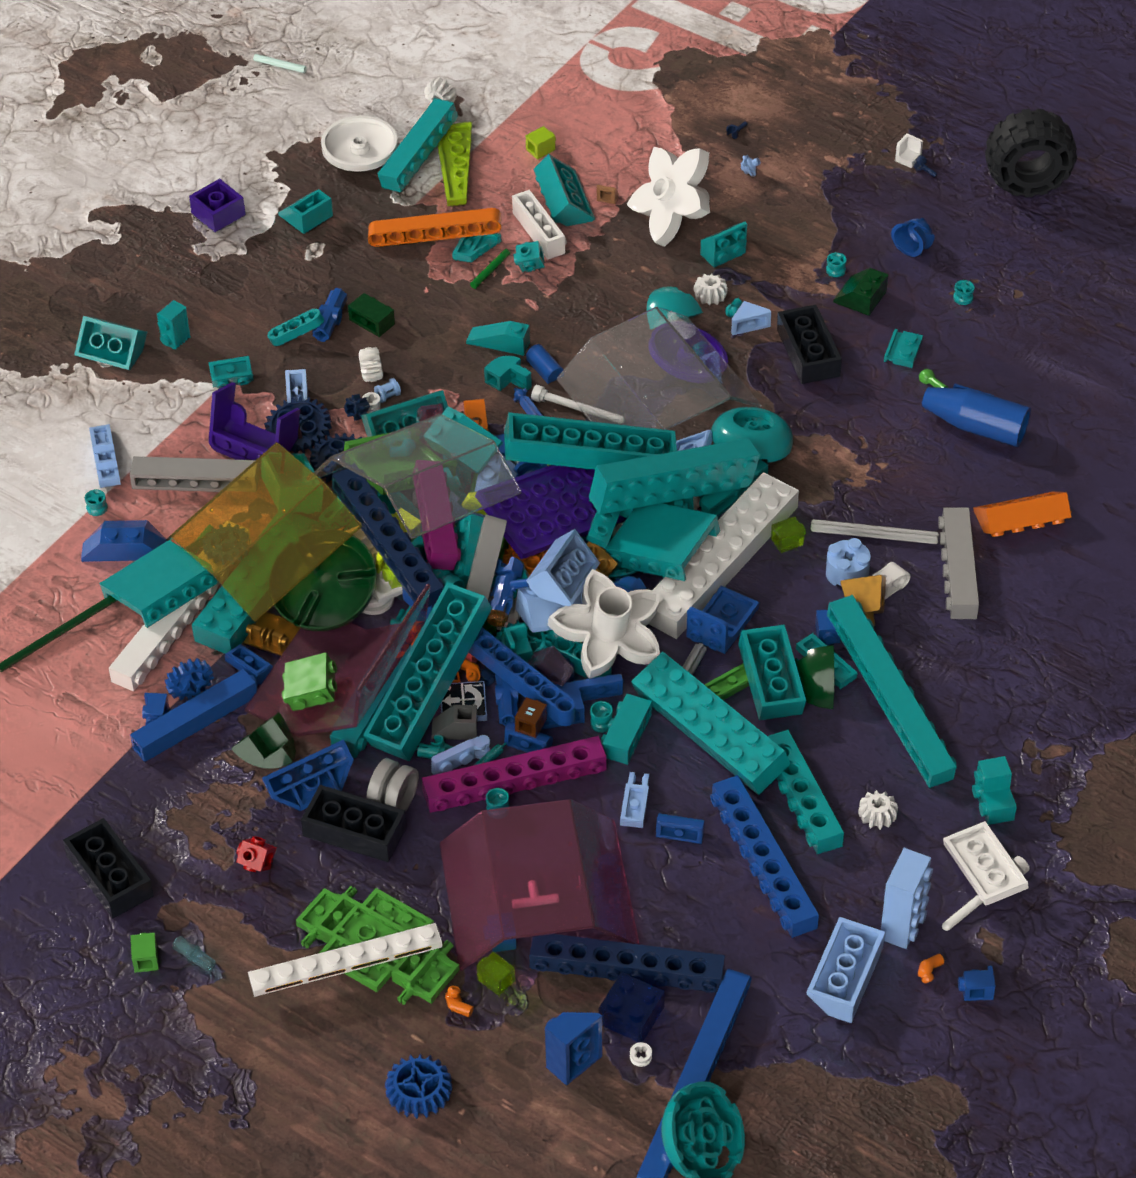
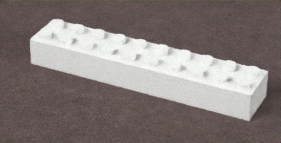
M763 472L718 520L719 534L717 537L711 535L706 537L684 568L686 580L681 581L664 577L653 589V591L660 592L657 612L649 625L677 639L687 628V610L689 607L702 611L719 587H725L798 508L799 490Z

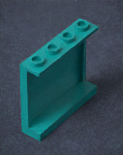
M662 503L634 508L611 539L605 551L618 563V567L685 581L684 568L708 535L717 537L719 534L718 518L715 514Z
M168 540L99 584L104 598L110 595L141 615L145 627L148 628L216 585L217 580L210 564Z

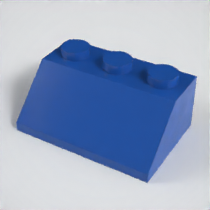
M563 1012L557 1018L550 1019L545 1026L546 1068L566 1086L602 1057V1015L599 1013Z

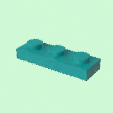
M812 633L796 643V650L805 657L808 650L827 645ZM834 652V684L841 689L855 680L858 672Z

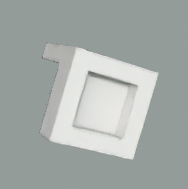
M906 134L897 143L895 161L912 168L916 158L922 155L923 141L910 134Z

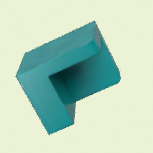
M526 624L504 628L505 646L522 659L533 657V651L527 638Z

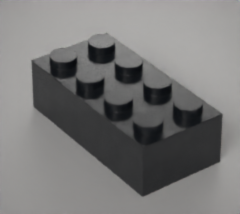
M817 305L779 311L777 331L801 384L840 377L842 358Z
M319 785L301 818L304 837L385 862L390 861L407 828L405 810L323 785Z
M105 818L63 839L67 858L112 919L154 897L150 878Z

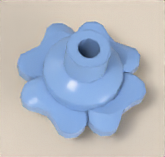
M744 155L743 161L740 163L744 174H750L751 177L756 176V166L761 164L759 158L751 159L748 155Z

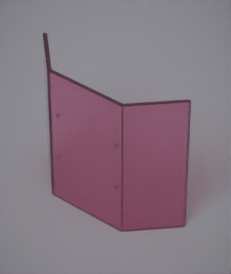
M426 584L403 621L399 624L368 630L353 623H348L345 626L329 631H309L300 628L244 710L265 721L280 712L290 732L297 736L357 727L426 622L430 584ZM327 653L337 665V673H335V681L337 683L335 701L293 711L282 698V691L284 690L282 675L285 672V663Z
M571 799L482 810L440 842L459 971H463L498 944L508 939L594 928L625 943L639 944L613 819Z

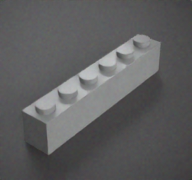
M133 456L130 480L132 489L258 493L260 467L259 460Z
M943 508L942 516L938 517V528L942 529V532H940V545H944V548L941 549V560L945 561V564H943V577H947V581H944V593L948 594V597H946V610H950L951 619H977L979 601L969 508Z

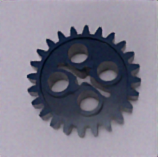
M302 396L299 397L298 401L291 398L290 403L284 400V406L277 404V411L271 410L272 416H267V422L264 423L265 430L276 434L277 418L295 408H299V425L302 438L299 439L298 435L297 441L290 450V452L293 451L294 453H298V451L305 453V449L311 451L315 443L320 444V439L326 440L325 436L330 435L329 429H332V420L324 404H318L317 399L311 402L310 397L303 401Z
M346 433L342 437L335 434V438L328 435L327 441L320 439V444L315 443V448L311 449L310 463L315 474H319V479L326 478V483L332 480L333 474L350 467L343 461L345 441L355 440L354 434L350 437H347Z

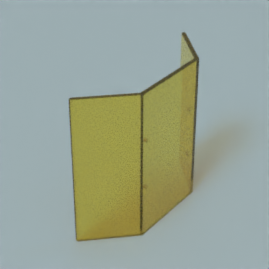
M276 442L166 540L171 541L173 539L218 580L251 619L256 622L362 527V524L317 475Z

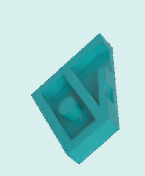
M501 234L461 237L452 253L453 260L473 262L502 241Z

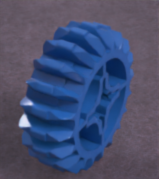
M421 1053L418 1058L414 1059L410 1054L408 1061L401 1058L400 1065L393 1064L392 1071H388L385 1088L387 1089L386 1097L389 1099L391 1107L396 1106L398 1113L404 1111L406 1117L413 1113L416 1119L419 1117V1114H424L427 1118L430 1111L437 1114L438 1107L444 1108L445 1101H449L452 1091L451 1075L448 1073L446 1065L441 1066L439 1059L433 1061L431 1055L423 1059Z

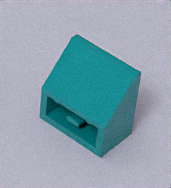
M318 189L278 212V215L304 234L333 216L332 199Z
M741 222L702 239L700 255L715 268L745 254L747 223Z

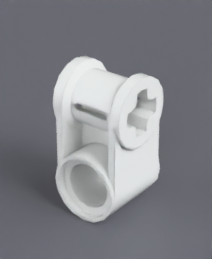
M895 562L888 563L884 568L872 575H883L886 578L885 599L898 590L903 589L911 577L907 571Z

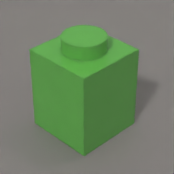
M155 933L131 935V954L134 972L159 970Z

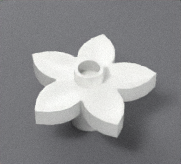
M653 148L649 160L651 182L639 187L633 193L627 205L636 212L650 216V234L656 244L665 247L674 238L681 225L682 216L698 219L710 213L709 194L707 190L697 186L706 173L709 163V152L700 148L691 149L677 158L673 153L662 148Z
M592 569L583 587V604H572L569 607L564 606L549 616L548 626L557 635L566 640L584 642L581 662L589 679L609 670L617 654L633 663L648 665L660 654L659 644L655 635L646 627L653 620L657 612L660 592L648 589L627 592L622 588L616 587L604 574Z

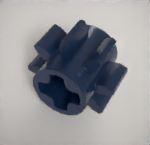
M360 394L346 398L347 402L344 409L347 417L353 416L354 421L362 419L361 415L366 414L370 408L369 402L366 400L367 398H360Z

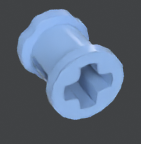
M394 378L389 379V382L374 387L375 393L380 396L381 403L386 402V399L391 396L401 394V388Z

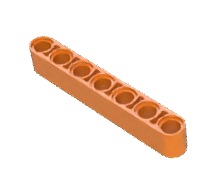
M485 208L373 221L368 226V242L371 246L381 247L496 234L501 230V212L496 208Z

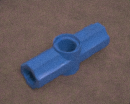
M335 288L330 291L325 305L321 304L319 307V311L324 317V322L312 331L313 337L318 341L325 342V340H328L335 325H339L341 322L342 309L347 301V293L342 289Z
M495 674L497 684L495 685V694L499 712V724H503L506 727L509 722L515 723V715L518 712L517 704H519L518 692Z

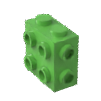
M322 653L285 663V672L282 675L284 681L282 698L284 702L288 703L293 711L335 701V691H337V683L335 681V673H337L336 662L331 660L327 653Z

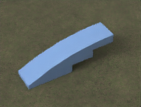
M110 424L90 427L89 431L100 488L121 485Z

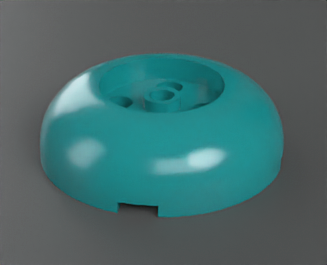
M757 407L734 408L721 414L711 427L713 444L749 438L760 454L759 459H767L768 463L785 458L793 448V434L787 422L779 415L766 409Z
M702 1081L684 1086L672 1096L663 1114L661 1135L665 1152L673 1167L685 1178H730L733 1175L732 1172L736 1164H740L743 1157L745 1132L741 1114L736 1104H731L725 1094L727 1092L711 1082ZM726 1146L730 1154L727 1164L720 1169H714L717 1166L718 1156L722 1152V1147Z

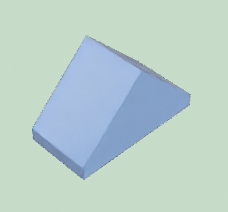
M744 301L732 318V335L771 327L770 309Z
M306 369L285 370L287 402L290 403L291 398L298 401L300 396L305 401L308 398Z

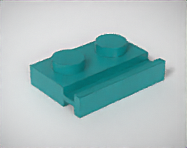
M894 329L884 355V362H887V360L893 361V364L913 368L923 341V335L906 331L901 333Z

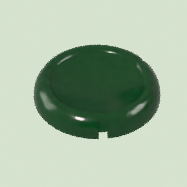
M335 529L312 531L299 536L300 541L295 545L290 542L277 556L269 576L270 597L281 616L291 624L309 631L334 630L356 619L370 603L377 584L376 565L368 547L354 535Z

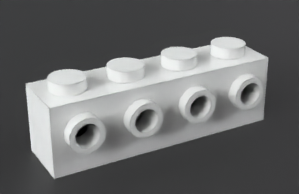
M527 190L512 195L514 216L532 240L539 241L547 260L565 254V245L567 244L565 235L533 193Z

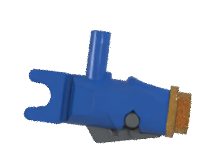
M515 557L510 558L508 565L504 564L500 558L497 561L495 569L497 576L494 586L490 589L488 598L492 610L487 617V622L492 626L502 627L505 625L513 606L514 591L518 588L529 587V584L526 582L527 579H519L522 576L524 566Z

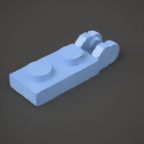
M486 735L477 736L431 758L432 774L436 775L452 771V769L462 764L470 763L474 758L481 759L490 751L489 737Z
M630 772L628 783H626L620 826L643 828L649 794V774L644 773L642 785L634 784L636 781L635 772Z

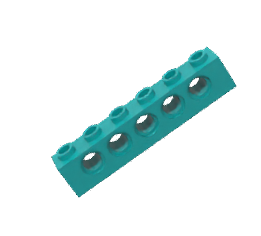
M789 730L767 736L785 750L791 763L777 777L778 786L781 794H785L787 797L790 811L795 812L799 828L804 829L808 845L810 847L813 846L816 854L843 847L844 832Z

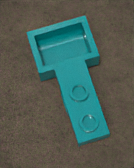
M633 509L602 515L596 512L586 540L606 549L619 515L628 518Z

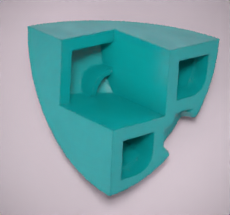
M670 286L656 289L650 294L647 301V319L650 330H656L662 325L687 320L703 313L695 298L678 290L677 287Z

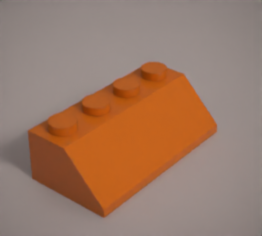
M1053 491L973 507L983 532L991 534L992 537L1002 536L1004 531L1011 530L1012 533L1025 531L1024 527L1032 526V529L1045 527L1044 523L1051 521L1052 525L1065 523L1066 518H1071L1067 492Z

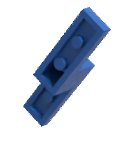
M621 674L555 684L575 701V722L573 724L585 722L583 701L623 695V679ZM547 716L542 729L560 727L561 725Z

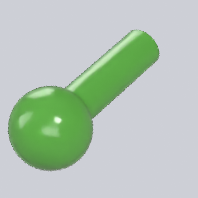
M924 369L920 372V382L930 384L933 387L949 388L935 378L932 370Z

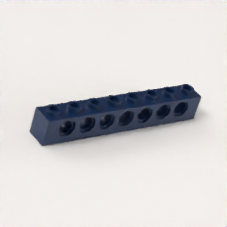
M355 465L333 474L332 489L377 552L380 553L387 566L418 609L422 610L435 604L445 587L442 580L434 575L431 565L424 561L419 548L413 546L410 536L400 528L397 518L392 517L389 513L387 504L384 501L381 502L376 489L368 484L365 474L360 472Z
M534 931L529 963L530 969L542 972L552 971L565 975L576 974L588 978L599 977L612 981L623 980L636 984L647 983L659 987L670 986L683 990L694 989L713 993L718 991L723 980L725 955Z

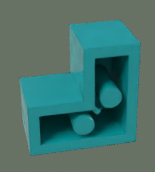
M1006 757L978 761L977 771H974L975 785H972V792L974 798L979 800L981 816H985L988 825L1015 820L1017 805L1010 790L1012 772Z

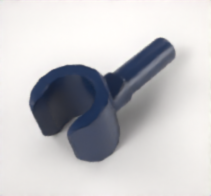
M743 122L739 126H727V135L732 133L733 139L738 138V132L748 125L747 122Z
M919 155L916 158L914 168L918 171L923 169L933 177H936L937 173L926 165L927 159Z
M487 668L483 669L481 672L483 677L480 680L484 681L485 686H490L495 681V673Z

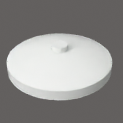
M352 116L330 125L323 133L321 146L325 159L333 166L347 171H368L384 165L397 149L398 141L394 128L387 122L371 116Z

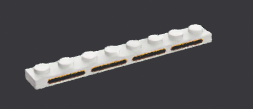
M436 923L253 970L248 972L254 997L442 948V940Z

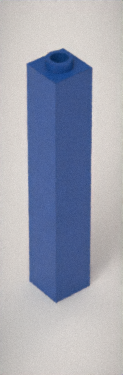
M244 669L240 670L131 733L132 748L144 762L150 760L258 697L257 680L253 675L249 676Z

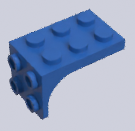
M720 586L702 611L689 607L687 610L686 637L694 642L702 643L712 650L725 654L739 636L741 630L745 628L759 609V602Z

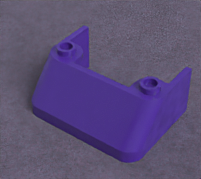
M231 382L212 392L209 444L211 448L235 460H259L260 470H262L263 454L282 453L283 464L286 459V453L290 452L298 438L300 409L295 408L277 418L275 434L246 422L247 413L245 408L234 402L236 383Z

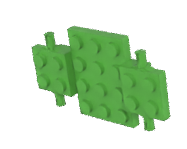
M349 886L344 894L342 893L341 895L324 888L296 919V926L308 932L307 936L301 941L303 947L308 949L316 939L327 943L319 953L434 923V920L377 888L361 904L352 899L358 893L357 889L353 886ZM446 940L442 948L344 974L375 992H378L392 976V981L405 989L397 997L400 1003L405 1005L411 996L415 995L432 1004L457 974L459 964L447 957V954L454 945Z

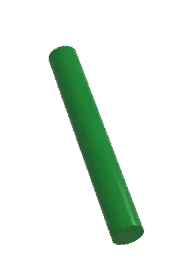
M504 249L470 283V286L476 289L510 255V251Z

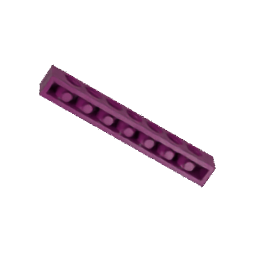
M599 736L423 777V794L430 813L444 811L448 808L465 806L477 801H486V794L494 788H502L510 795L515 792L531 790L535 787L552 785L560 781L606 771V754Z

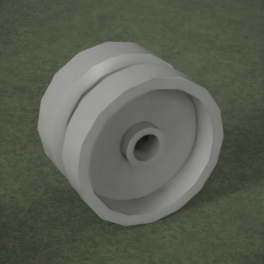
M389 758L383 759L374 770L370 779L366 798L405 810L406 812L418 786L419 774L417 769L407 765L400 767L397 761Z

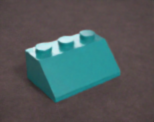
M83 316L74 355L131 370L143 352L147 331L95 317Z

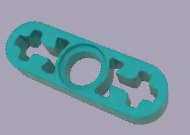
M311 309L272 328L268 332L267 337L273 346H280L319 327L324 322V317L319 309Z

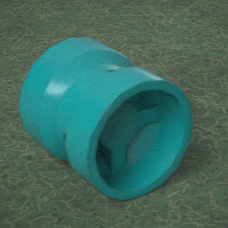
M598 701L590 708V725L596 732L603 733L608 731V725L613 715V708L608 702Z
M494 788L488 791L486 794L487 815L493 820L506 818L509 814L508 793L502 788Z

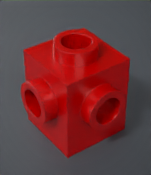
M252 836V838L242 840L239 844L236 862L244 865L243 868L251 872L270 870L277 847L265 843L266 840L261 837Z

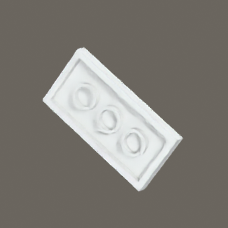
M985 821L943 838L944 846L985 906L1028 889L1027 880Z

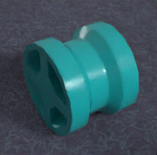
M835 252L827 256L826 272L829 276L841 277L845 274L847 259L844 254Z
M968 280L956 282L953 295L954 301L959 305L970 304L973 301L974 284Z
M94 489L85 494L86 509L90 515L100 516L107 511L106 496L103 491Z

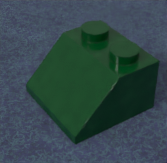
M868 268L852 275L833 299V302L869 316L887 292L888 274Z

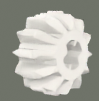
M440 77L438 79L433 78L425 88V98L429 100V104L435 98L454 103L457 97L456 89L452 87L453 84L447 82V79L443 81Z
M712 273L711 275L703 274V277H698L694 285L696 300H700L701 304L708 303L709 306L711 303L718 305L719 301L723 302L728 293L725 279L721 278L720 275L713 276Z
M367 347L360 350L359 361L363 380L365 382L381 380L383 378V368L379 349L377 347Z
M876 790L874 794L867 792L865 798H861L858 814L859 817H862L863 824L869 823L870 829L873 826H878L880 830L882 825L889 828L891 822H895L898 805L895 802L894 796L887 797L886 791L883 794H879Z

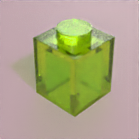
M795 516L772 524L771 540L780 553L804 545L806 530L803 524L797 521Z
M492 952L488 957H484L479 961L477 965V979L496 995L500 996L515 982V967L495 952Z

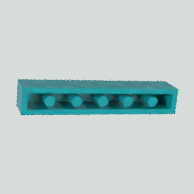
M436 98L432 101L377 175L382 188L402 192L409 184V181L418 172L421 165L427 160L451 125L457 120L458 114L453 102Z

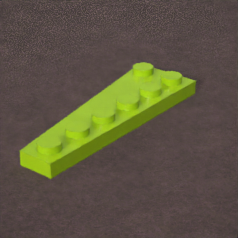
M471 122L452 124L437 145L447 206L467 204L472 136Z

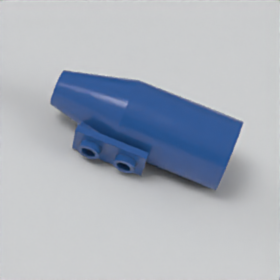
M954 384L953 388L928 387L922 400L923 408L954 427L1015 447L1020 446L1031 415V407L958 384Z

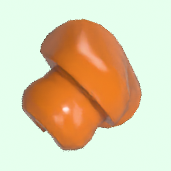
M464 659L460 669L466 671L467 680L469 682L479 681L481 678L479 665Z
M938 953L920 963L918 977H921L923 983L926 984L934 980L932 971L944 964L942 955Z
M448 987L445 993L448 1008L455 1013L470 1018L474 1006L462 1002L459 995L461 992L459 987Z

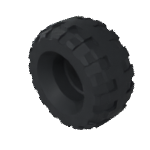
M1038 108L1034 111L1024 109L1020 113H1012L1006 116L1007 119L1003 122L1000 121L995 126L994 132L990 133L986 142V162L995 183L1004 191L1015 196L1033 197V195L1038 194L1041 196L1047 194L1052 189L1056 190L1062 185L1063 180L1069 178L1077 160L1076 143L1067 122L1064 123L1062 118L1053 112L1048 113L1045 109ZM1031 151H1046L1043 155L1033 160L1018 161L1023 155Z

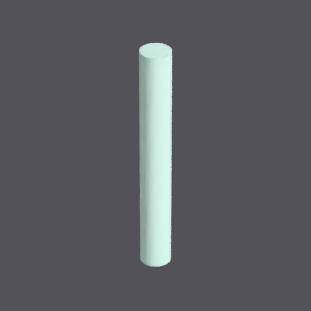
M259 54L254 55V61L301 73H306L307 67L304 65Z

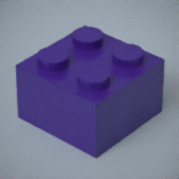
M220 178L189 196L191 214L214 232L246 215L244 197Z

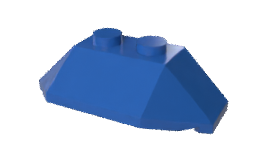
M148 520L104 521L83 542L81 562L136 561L168 540Z
M343 739L263 777L262 780L272 800L302 811L310 804L319 785L342 791L354 759Z

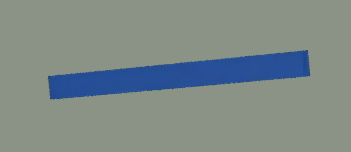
M402 586L403 600L427 619L435 604L419 610ZM482 627L468 653L523 697L539 700L547 704V716L561 726L572 725L575 722V701Z
M729 968L727 969L672 1096L678 1090L691 1083L710 1081L748 993L752 976ZM662 1119L636 1178H668L673 1165L667 1157L662 1142Z

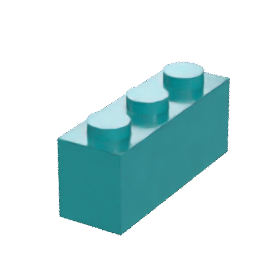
M626 694L623 702L619 701L616 716L610 719L608 732L603 734L601 738V744L607 759L626 765L629 764L652 716V701Z

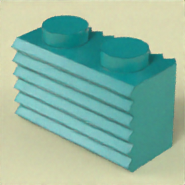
M173 300L157 313V324L160 330V341L165 346L177 349L185 340L190 338L186 306Z

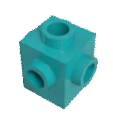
M539 241L524 242L523 244L516 245V253L513 255L515 265H519L522 272H531L545 267L544 250Z

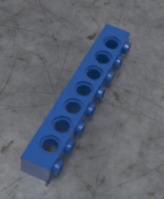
M737 775L714 783L712 785V794H710L712 805L719 809L723 824L728 825L732 840L734 842L737 841L743 859L747 858L752 875L754 877L757 876L759 879L760 888L763 894L768 895L772 910L779 914L783 929L788 930L792 938L818 929V912L739 776Z

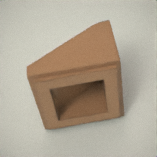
M597 184V201L616 204L619 197L617 189Z

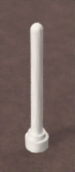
M537 384L534 386L531 394V400L539 403L546 400L619 424L626 422L624 416L548 393L545 387Z
M1016 856L1013 859V862L1023 875L1030 870L1028 863L1022 857ZM976 895L942 924L943 930L949 931L983 902L980 897Z

